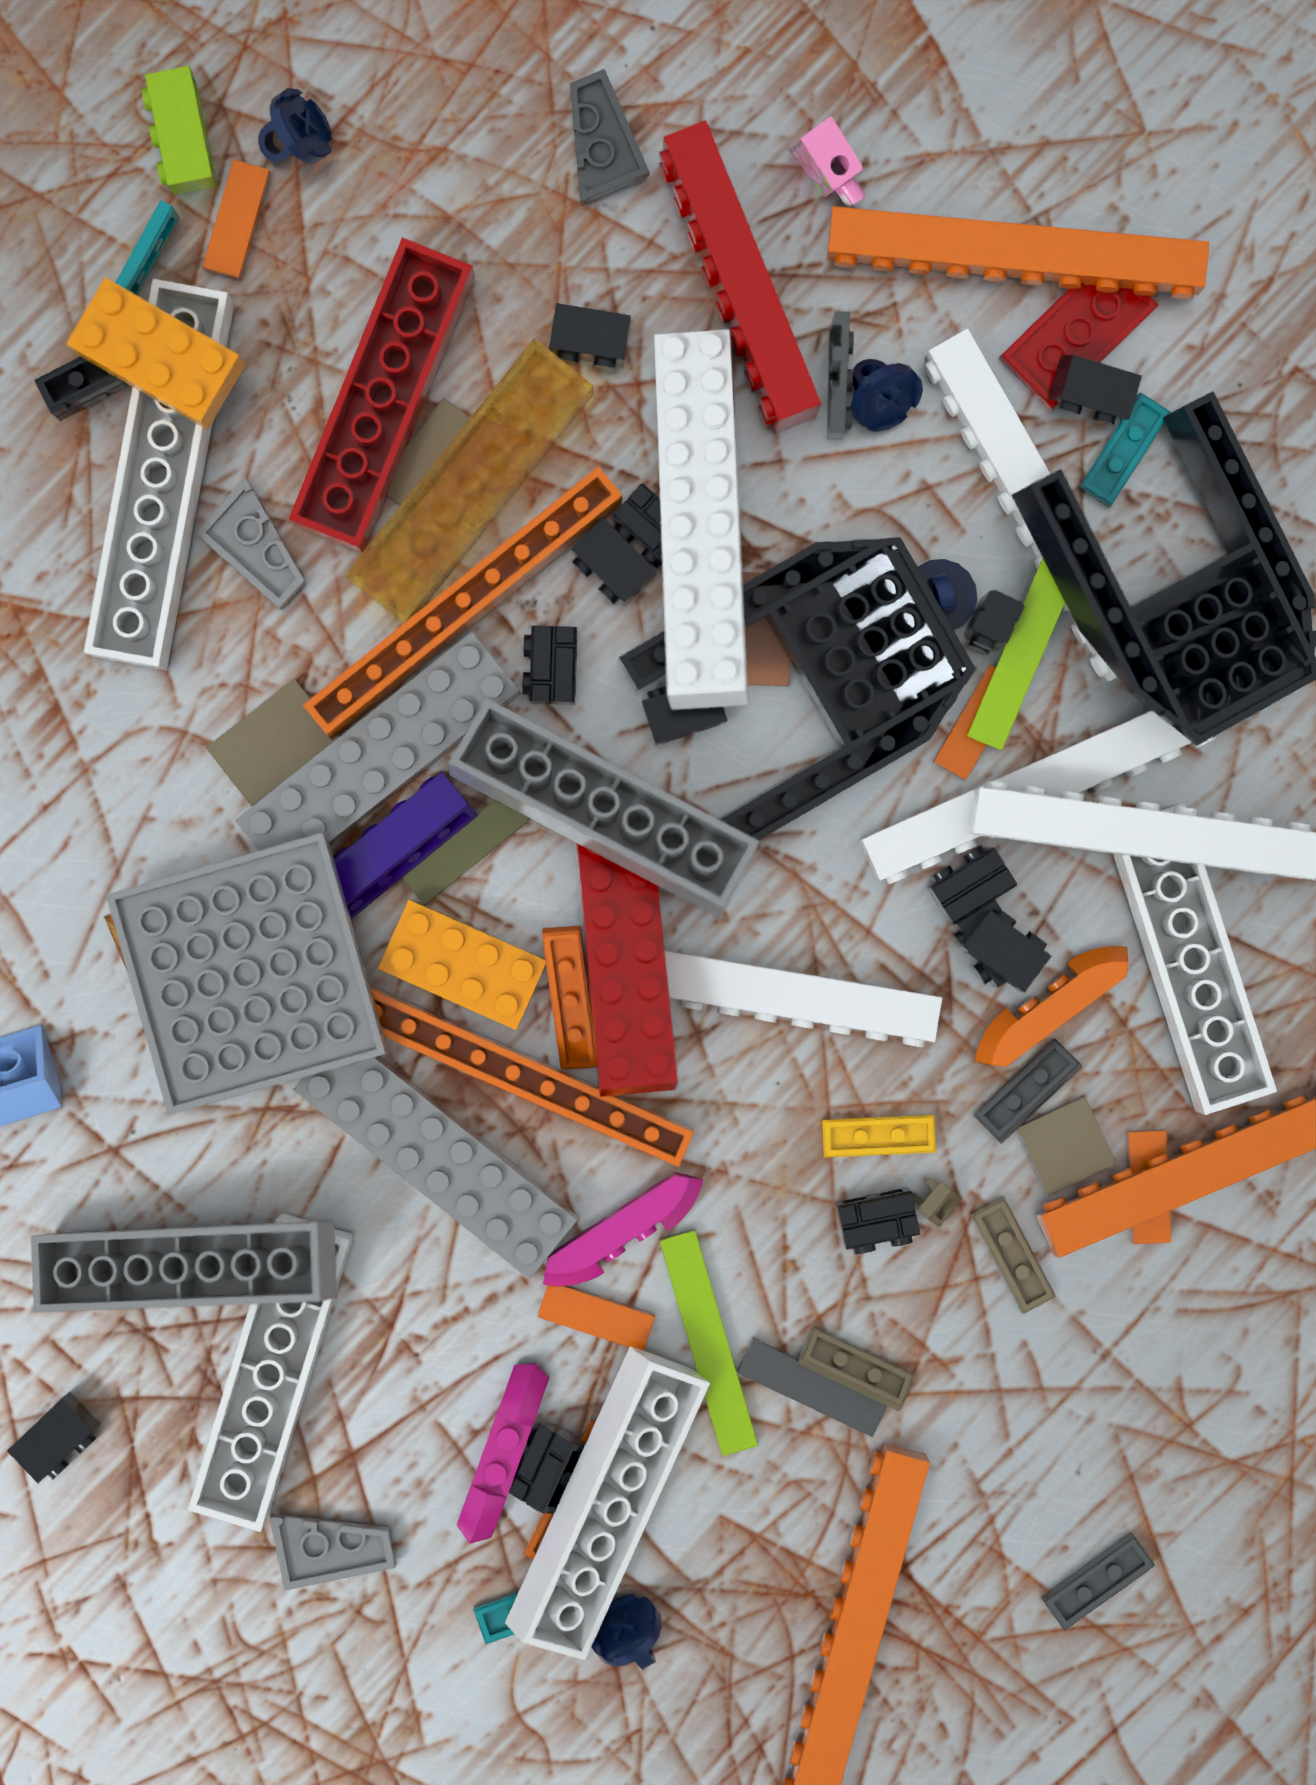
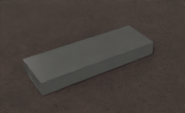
M1054 1039L974 1116L1002 1144L1082 1068V1065Z
M1131 1532L1041 1598L1063 1630L1066 1631L1156 1565Z

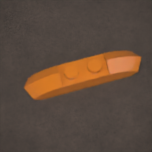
M1108 946L1086 951L1066 962L1072 973L1069 977L1065 973L1061 974L1047 985L1050 991L1041 998L1037 999L1034 995L1017 1007V1010L1020 1012L1017 1016H1014L1006 1007L994 1018L979 1042L974 1062L1007 1067L1126 978L1129 964L1127 947Z

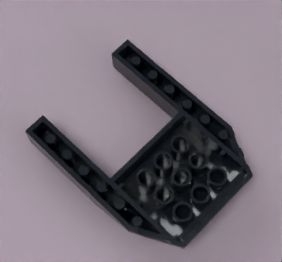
M1214 391L1163 417V420L1229 552L1129 605L1062 469L1011 495L1080 633L1133 696L1195 745H1200L1316 680V631H1312L1311 609L1315 608L1314 593Z
M901 537L816 542L743 585L745 628L764 617L766 618L840 747L717 818L718 820L758 841L928 742L947 711L958 698V694L964 685L967 684L976 670L975 666ZM665 631L617 659L635 692L667 674Z

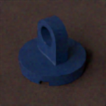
M287 88L271 100L269 108L271 122L260 130L258 136L260 150L270 161L279 162L295 156L305 163L315 164L331 153L332 147H329L328 142L332 140V132L326 116L311 98L306 101L300 95L303 92L298 89ZM275 131L284 144L281 152L273 144V134Z
M877 359L862 360L853 369V387L856 391L851 402L852 415L862 427H867L869 431L878 432L891 429L908 417L906 412L911 406L915 409L919 404L923 393L922 380L909 365L902 363L886 365Z
M946 559L929 560L919 565L918 568L953 630L955 631L962 627L973 615L977 603L976 584L970 573L960 564Z
M625 1595L615 1599L609 1606L591 1648L603 1663L611 1666H625L636 1662L644 1670L656 1662L651 1648L660 1635L662 1628L661 1614L649 1598L644 1596L636 1598L635 1595Z

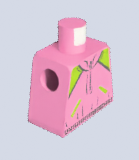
M832 116L800 138L789 149L824 197L836 191L845 206L850 208L866 196L854 178L856 174L863 170V166ZM831 164L837 167L839 175L833 173Z

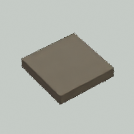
M1081 1096L1031 1119L1017 1129L1048 1196L1117 1165L1085 1096Z

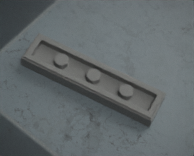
M754 1337L752 1338L737 1369L738 1374L868 1436H874L887 1408L886 1405L797 1364L798 1358Z

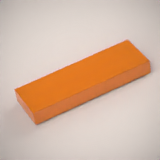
M233 159L203 264L205 271L241 281L271 172L269 169Z
M992 665L987 667L933 760V763L964 781L967 780L987 745L967 735L996 669Z
M1166 1130L1126 1131L1128 1168L1132 1167L1135 1173L1148 1167L1146 1160L1167 1153ZM1170 1211L1131 1227L1132 1243H1171Z
M547 1285L537 1315L538 1318L643 1351L645 1350L656 1317L655 1314L570 1286Z

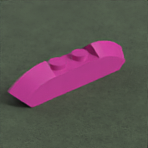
M673 1172L553 1250L548 1256L543 1285L569 1286L592 1280L605 1273L599 1263L601 1259L604 1258L606 1262H610L626 1251L623 1246L635 1237L640 1242L656 1232L655 1224L658 1222L667 1231L671 1230L687 1215L694 1205L701 1190L703 1179L684 1173Z
M535 1363L514 1365L456 1524L469 1544L492 1538L549 1381V1377Z

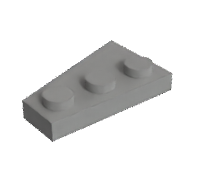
M245 477L195 534L282 610L306 581Z
M274 1513L270 1515L284 1591L396 1567L389 1527Z

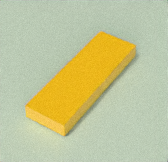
M934 1114L822 1119L823 1157L935 1153Z

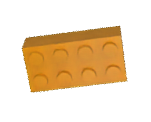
M106 277L103 279L66 343L77 355L206 430L209 429L246 365L235 352Z
M408 899L378 969L517 1030L544 972L546 960L539 955L415 900Z

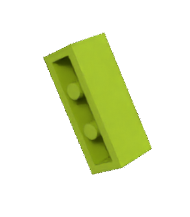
M190 66L145 74L147 88L142 89V97L146 111H152L155 122L154 125H149V131L154 148H160L162 161L157 162L161 184H167L174 196L218 187L196 77Z

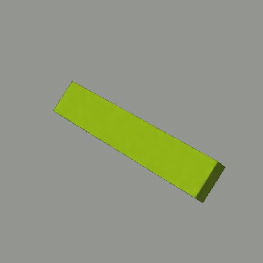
M1043 558L1023 602L1024 609L1018 622L1014 624L1015 628L1004 647L967 735L1001 751L1065 604Z
M692 1229L661 1238L659 1242L697 1372L710 1382L705 1399L721 1454L726 1456L758 1446L696 1231Z

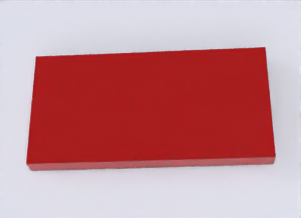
M1081 283V288L1068 289L999 359L1052 411L1059 403L1048 400L1061 355H1076L1101 363L1159 305L1151 296L1134 294V288H1119L1117 292H1101L1096 290L1095 285Z

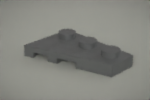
M605 69L570 83L581 205H584L648 177L649 170Z
M835 311L829 327L827 439L842 440L845 429H851L852 426L851 406H846L847 392H852L853 369H848V354H853L854 333L849 331L850 311Z

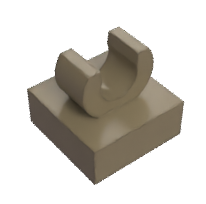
M926 1178L924 1182L931 1188V1194L926 1199H922L913 1193V1200L920 1206L917 1211L940 1227L963 1198L940 1181L937 1184L934 1180Z

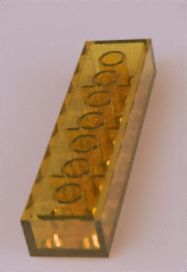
M533 339L344 576L404 624L426 606L594 395L593 385L536 339Z

